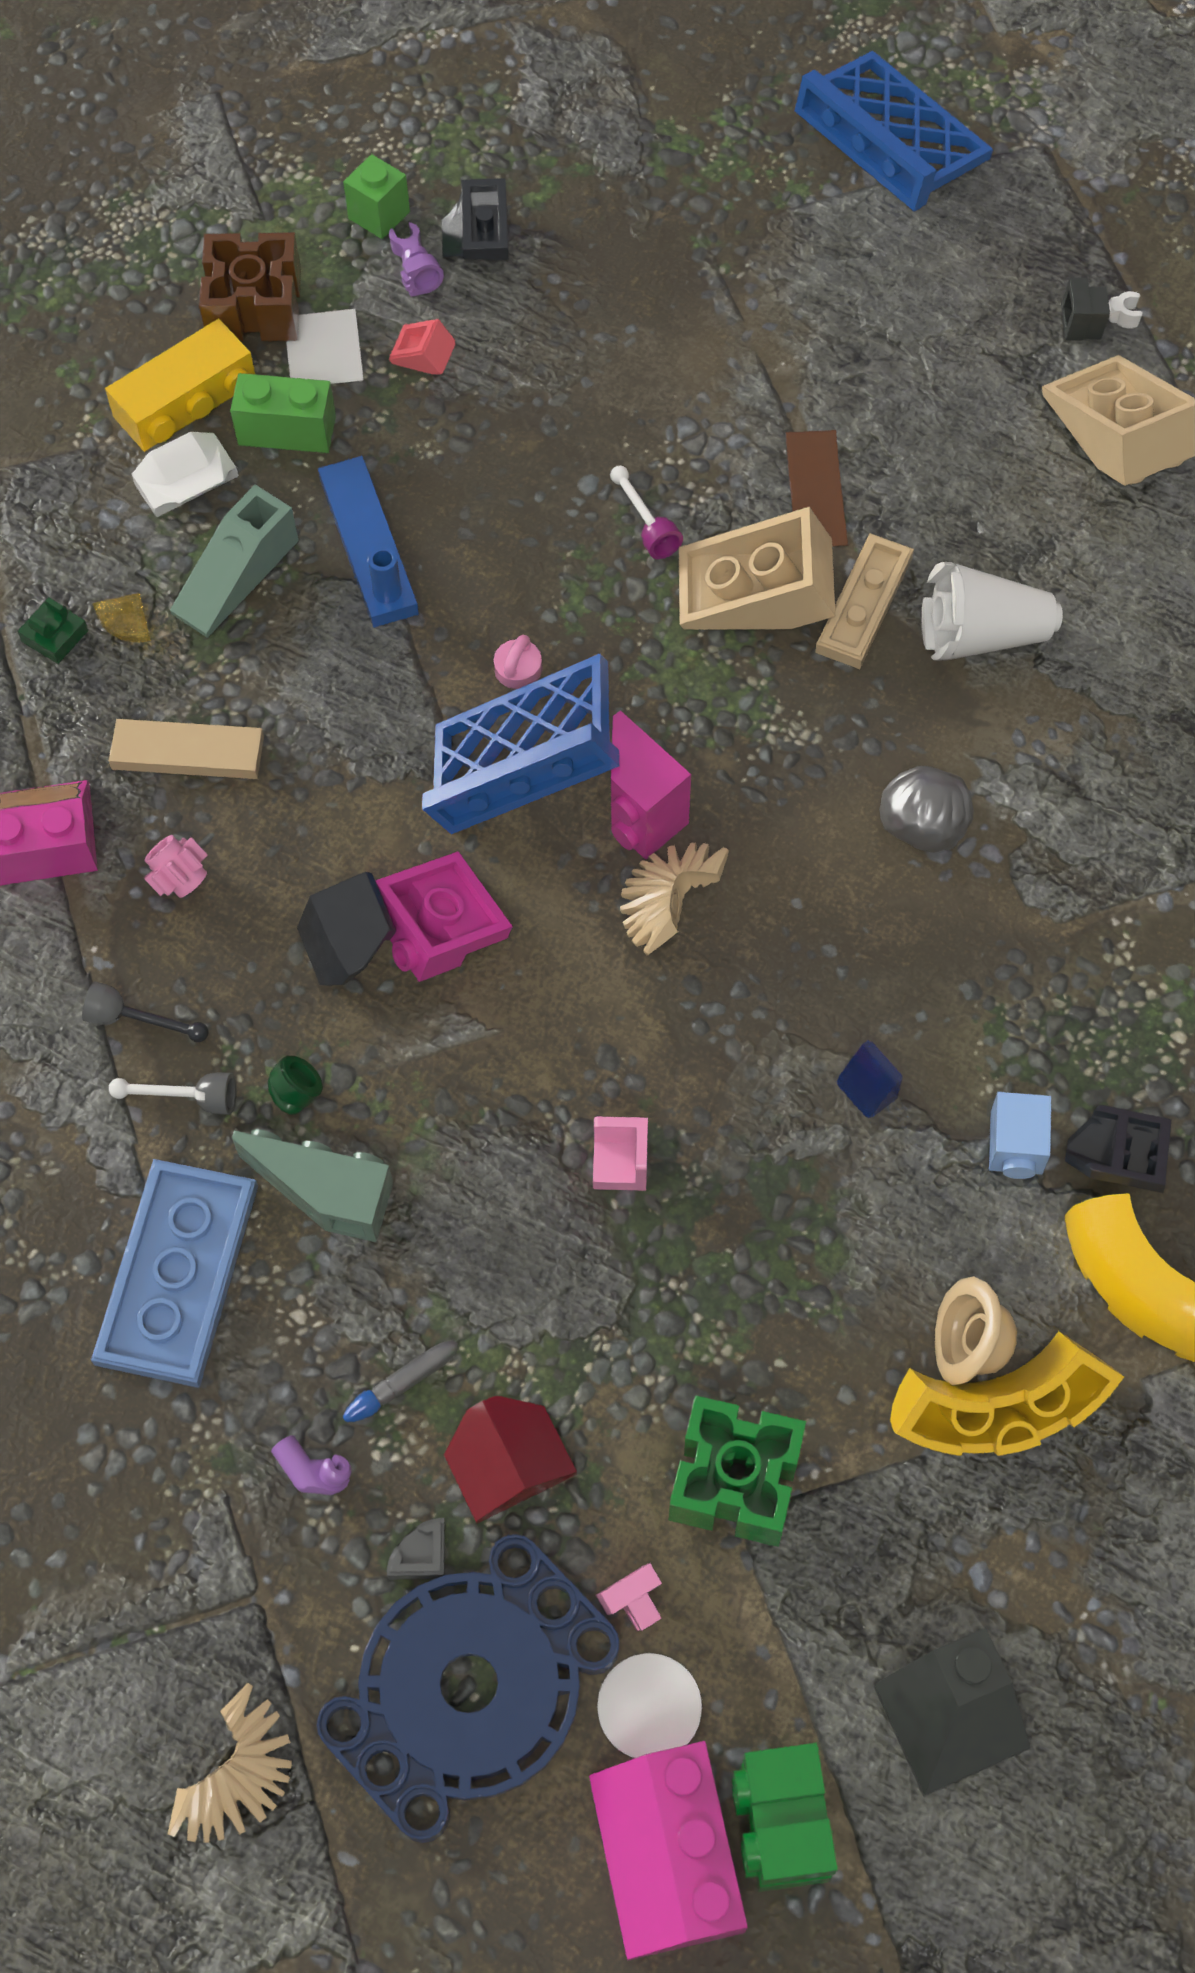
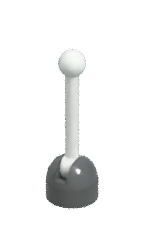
M215 1072L200 1078L196 1087L129 1084L125 1079L116 1078L109 1084V1093L116 1099H122L128 1094L195 1097L197 1104L204 1111L212 1114L231 1115L236 1103L237 1086L233 1073Z

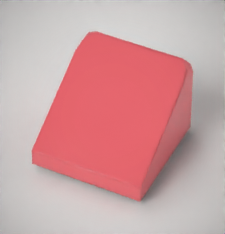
M439 319L406 324L402 327L390 354L389 361L394 365L440 375L444 372L454 349L455 339Z

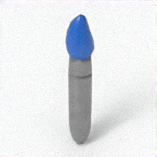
M445 1341L435 1345L388 1376L386 1380L381 1381L372 1390L359 1394L346 1408L343 1415L344 1421L357 1422L376 1414L381 1405L392 1401L396 1396H400L447 1364L456 1355L459 1348L458 1343L455 1341Z

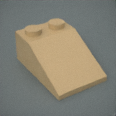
M1120 355L1042 386V395L1097 469L1124 486L1139 483L1145 477L1166 468L1177 467L1185 460L1195 456V398Z
M810 507L803 508L679 547L680 626L684 630L794 629L835 617L832 538Z

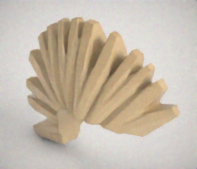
M690 843L683 858L679 861L676 847L673 845L668 847V864L653 853L649 856L651 862L642 860L639 863L643 870H632V875L636 878L627 879L625 884L628 888H623L621 893L622 898L632 901L620 906V911L622 914L631 915L623 921L625 929H629L626 932L628 937H634L632 942L636 947L646 944L643 951L646 955H649L678 933L677 928L684 894L689 891L691 886L697 888L699 885L705 887L711 882L716 883L720 881L729 853L727 848L723 847L708 858L709 844L703 843L697 850V844Z
M247 1683L220 1711L225 1719L228 1730L233 1733V1739L237 1741L234 1754L223 1765L219 1766L198 1783L187 1788H177L168 1835L175 1837L183 1821L188 1817L187 1841L196 1842L200 1823H202L204 1843L209 1842L212 1826H214L218 1841L223 1840V1811L232 1821L238 1833L242 1834L246 1831L236 1803L237 1800H240L261 1823L267 1818L261 1804H264L272 1811L277 1807L261 1787L282 1797L285 1794L273 1781L289 1782L290 1777L276 1770V1768H291L292 1761L269 1757L265 1754L289 1744L290 1740L287 1734L261 1741V1738L280 1717L278 1712L275 1711L264 1718L265 1713L272 1704L268 1699L247 1716H243L253 1688L251 1684Z

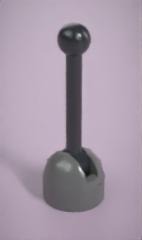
M96 981L92 983L88 990L82 1011V1020L96 1025H110L118 1021L122 1016L187 1034L194 1042L204 1041L209 1033L207 1026L202 1022H194L190 1025L124 1005L122 996L114 987Z

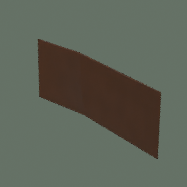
M836 430L786 432L792 511L810 507L832 538V546H848Z

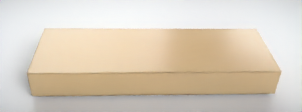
M869 534L835 604V617L828 619L816 644L815 653L857 669L861 668L909 567L914 549Z
M116 719L109 764L112 770L258 779L264 734L262 728Z

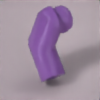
M294 1435L282 1439L271 1450L293 1485L302 1493L334 1495L345 1489L349 1483L352 1471L351 1465L346 1458L341 1455H334L332 1460L328 1458L325 1460L310 1459Z

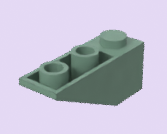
M254 485L223 517L171 607V614L208 638L299 541L292 507L259 486Z
M255 1129L250 1134L234 1130L232 1140L239 1157L323 1230L377 1242L393 1187L390 1167L384 1164L382 1159L363 1152H356L352 1157L333 1153L330 1147L314 1141H303L301 1145L282 1141L276 1134L265 1130Z

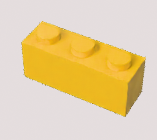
M218 318L105 388L114 419L145 452L156 444L167 441L180 429L196 419L204 418L211 410L232 398L238 373L255 374L251 352Z

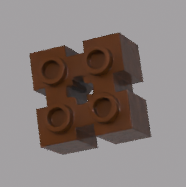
M295 232L259 233L258 242H242L240 233L204 234L202 264L205 277H201L199 298L203 326L205 327L219 318L240 341L244 340L245 332H260L261 341H298L299 309L297 298H300L301 265Z

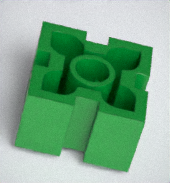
M695 1395L684 1444V1456L695 1458L694 1464L685 1461L679 1462L669 1504L668 1520L713 1531L715 1517L737 1522L735 1537L779 1547L792 1487L778 1484L779 1479L793 1482L806 1421L762 1411L759 1424L738 1420L739 1405ZM733 1463H740L745 1466L744 1474L750 1476L736 1480L730 1478L729 1473H724V1471H731Z
M817 1743L745 1752L740 1770L733 1771L734 1779H731L736 1816L747 1815L750 1833L743 1834V1840L740 1841L745 1878L756 1877L758 1892L829 1882L832 1879V1875H835L838 1871L830 1819H828L824 1797L825 1788Z

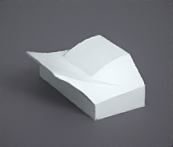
M189 432L149 452L134 470L132 477L135 486L155 516L159 517L238 477V472L214 433Z

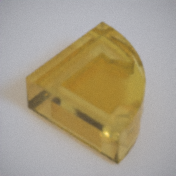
M140 593L92 603L100 624L111 635L130 642L151 641Z

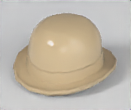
M974 1276L960 1279L945 1294L938 1310L935 1327V1354L940 1373L945 1381L952 1385L969 1382L977 1374L984 1375L999 1371L1009 1362L1016 1347L1017 1330L1013 1317L1005 1307L1000 1305L998 1296L987 1282Z

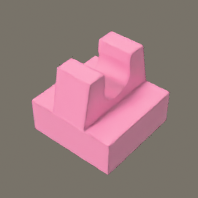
M650 1563L643 1565L596 1594L607 1615L614 1614L623 1608L636 1631H642L662 1619L648 1595L649 1591L662 1584Z

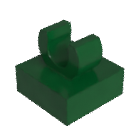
M48 597L17 632L21 642L59 664L89 630L84 619Z

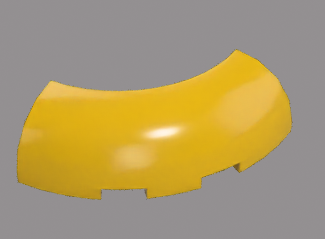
M1130 1193L1106 1195L1088 1199L1074 1205L1065 1214L1067 1234L1071 1248L1086 1280L1090 1279L1095 1289L1109 1305L1107 1309L1123 1325L1139 1337L1143 1338L1145 1335L1158 1344L1176 1351L1175 1356L1195 1362V1282L1173 1269L1149 1244L1136 1220Z
M1058 1331L1051 1342L1031 1361L1013 1372L987 1381L952 1385L946 1381L925 1376L909 1368L894 1399L890 1421L893 1431L897 1435L934 1451L962 1456V1453L994 1452L997 1456L1011 1454L1040 1446V1440L1059 1432L1068 1425H1071L1073 1428L1079 1425L1107 1400L1124 1376L1096 1355Z

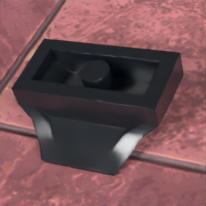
M506 178L461 180L462 191L459 200L451 212L442 219V257L460 256L464 259L509 260Z

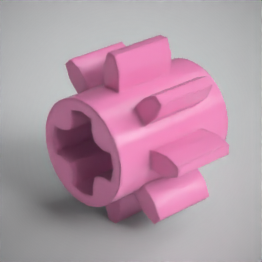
M170 835L153 847L145 857L144 861L150 866L149 868L152 871L144 879L160 896L164 893L168 896L174 892L179 898H182L191 893L205 879L207 871L202 867L201 861L208 854L192 837L188 840L182 838L178 841L173 835Z

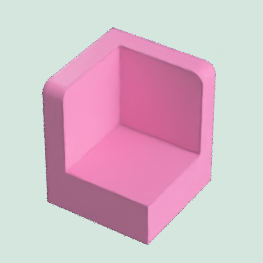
M600 1116L594 1118L593 1189L646 1191L648 1118Z

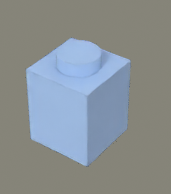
M997 1092L990 1114L989 1171H1001L1005 1176L1014 1179H1027L1035 1176V1174L1042 1175L1050 1158L1051 1096Z

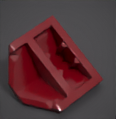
M498 1395L483 1400L466 1411L444 1453L447 1464L476 1524L577 1475V1471L545 1407Z

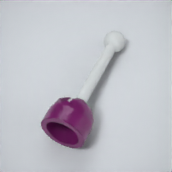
M615 466L610 473L611 480L615 484L622 486L646 522L641 533L644 547L654 559H664L671 556L682 545V533L670 519L666 517L654 518L628 480V470L624 466Z

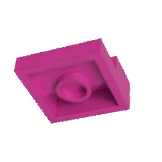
M459 851L375 880L396 929L394 936L390 939L393 944L392 955L400 970H411L419 982L460 967L466 954L507 939L513 927Z

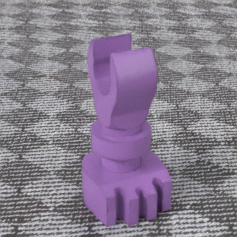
M408 222L411 237L400 239L391 228L389 238L392 252L402 258V267L404 269L401 272L402 283L406 291L413 297L430 293L437 289L443 281L444 273L436 258L428 254L422 246L420 231L417 225Z

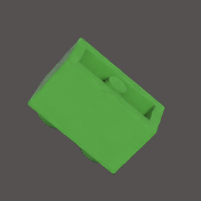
M238 373L230 409L238 445L329 453L336 419L330 381Z

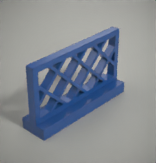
M874 51L824 76L816 70L802 76L795 112L913 211L927 204L930 192L991 158L992 147ZM870 69L882 80L862 78L860 74ZM838 88L852 90V96L845 95ZM859 91L882 94V101L859 97ZM890 96L904 97L912 105L890 102ZM868 113L881 114L882 121L874 119ZM889 116L912 119V125L889 122ZM920 120L935 122L942 130L920 127ZM899 138L912 139V146L906 145ZM920 141L941 143L942 150L920 147ZM950 145L966 147L971 153L950 152ZM929 163L942 164L943 169L937 171Z
M601 654L595 655L436 724L434 787L432 790L423 793L422 810L452 835L619 767V749L610 742L608 661ZM592 677V682L580 698L572 695L581 681ZM552 695L538 716L530 713L540 698ZM566 702L573 705V708L559 727L550 724ZM511 712L496 734L489 731L499 716ZM587 713L592 715V723L576 729ZM524 720L532 723L516 745L509 742ZM470 729L455 751L451 750L452 736ZM545 731L553 734L547 742L533 747ZM483 737L490 740L475 762L468 759ZM503 748L510 751L506 759L492 764ZM463 765L469 768L465 776L452 781Z

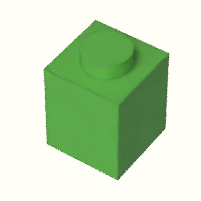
M373 154L343 181L348 219L381 239L389 233L391 228H395L410 213L406 174Z

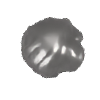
M917 766L900 773L887 785L882 793L879 811L886 831L919 850L937 853L953 849L958 841L965 836L968 826L972 823L974 809L971 795L960 776L934 767Z

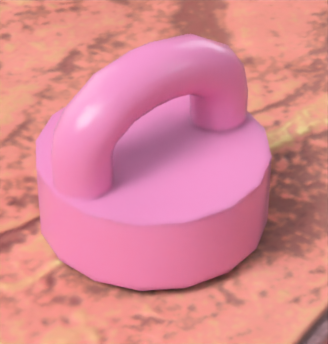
M520 635L516 640L507 641L496 650L493 659L496 678L501 684L508 688L519 689L540 678L542 672L541 653L530 642V638L527 635Z

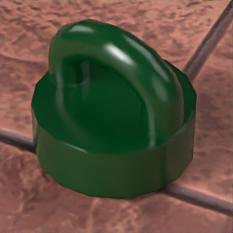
M287 1055L283 1057L271 1069L267 1082L268 1092L272 1101L282 1112L289 1115H296L311 1105L323 1089L322 1080L317 1070L306 1060L297 1056Z

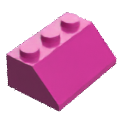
M705 1741L645 1754L589 1775L627 1961L745 1933L748 1926Z

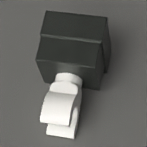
M1070 277L1061 302L1065 340L1102 339L1108 320L1124 328L1138 327L1143 314L1142 311H1130L1128 309L1136 308L1140 294L1129 291L1108 300L1107 287H1091L1088 284V278Z

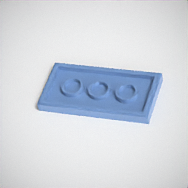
M153 1159L91 1361L95 1366L200 1388L258 1189L255 1179Z

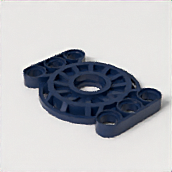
M517 1534L508 1535L495 1543L489 1556L491 1574L468 1572L444 1575L418 1585L396 1601L376 1625L365 1648L358 1680L360 1700L346 1696L337 1697L327 1702L319 1712L317 1730L323 1743L402 1833L412 1841L420 1843L430 1842L443 1834L448 1827L450 1819L448 1798L474 1800L496 1797L524 1785L545 1769L564 1745L576 1717L580 1690L578 1672L590 1675L603 1674L611 1669L618 1659L620 1650L619 1639L611 1623L535 1543L525 1536ZM508 1549H523L531 1557V1567L522 1577H507L499 1569V1559ZM467 1584V1593L451 1594L435 1601L430 1596V1593L448 1586ZM480 1584L493 1586L494 1595L480 1593ZM558 1589L568 1595L571 1605L570 1610L564 1617L551 1620L540 1614L537 1608L538 1599L547 1590ZM417 1600L420 1601L422 1608L409 1616L398 1631L390 1627L403 1610ZM595 1630L602 1632L610 1641V1651L601 1661H586L577 1651L578 1640L587 1631ZM383 1638L389 1643V1646L383 1657L380 1675H370L373 1657ZM465 1656L480 1657L487 1661L496 1672L498 1680L496 1695L490 1704L480 1711L471 1713L456 1711L447 1704L441 1691V1681L447 1667L458 1658ZM558 1667L568 1669L570 1679H559ZM369 1690L380 1692V1704L370 1702ZM569 1694L567 1713L557 1732L551 1728V1724L557 1712L558 1699L561 1695ZM343 1709L355 1711L361 1720L360 1731L355 1738L347 1742L335 1741L331 1738L328 1731L330 1718L334 1713ZM542 1741L550 1743V1746L539 1760L521 1772L518 1765L531 1756ZM378 1753H391L399 1760L400 1771L398 1777L389 1785H374L367 1777L369 1761ZM508 1772L511 1778L490 1787L472 1788L473 1780L488 1779ZM445 1778L459 1780V1788L446 1787ZM421 1796L434 1799L438 1803L440 1810L436 1824L424 1831L413 1829L406 1820L408 1805L412 1800Z

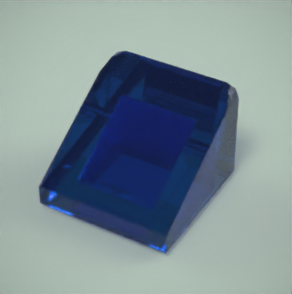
M867 1040L861 1045L841 1072L837 1084L865 1117L872 1118L898 1098L903 1075L872 1041Z

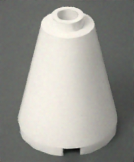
M952 562L936 564L929 575L927 583L936 584L933 596L923 597L921 627L926 650H935L936 652L931 656L933 660L947 661L1050 640L1054 632H1057L1061 627L1062 607L1060 603H1056L1054 595L1050 592Z

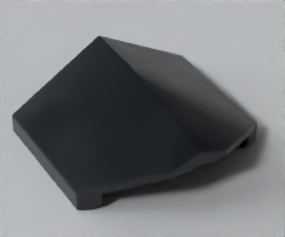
M363 872L310 895L297 926L318 982L322 986L347 984L368 966L385 940L389 941L396 932L373 874L370 872Z
M1099 1105L1093 1111L1092 1117L1068 1139L1065 1162L1089 1178L1163 1193L1166 1185L1172 1119Z

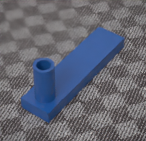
M363 456L318 468L320 482L373 628L419 615L414 593Z

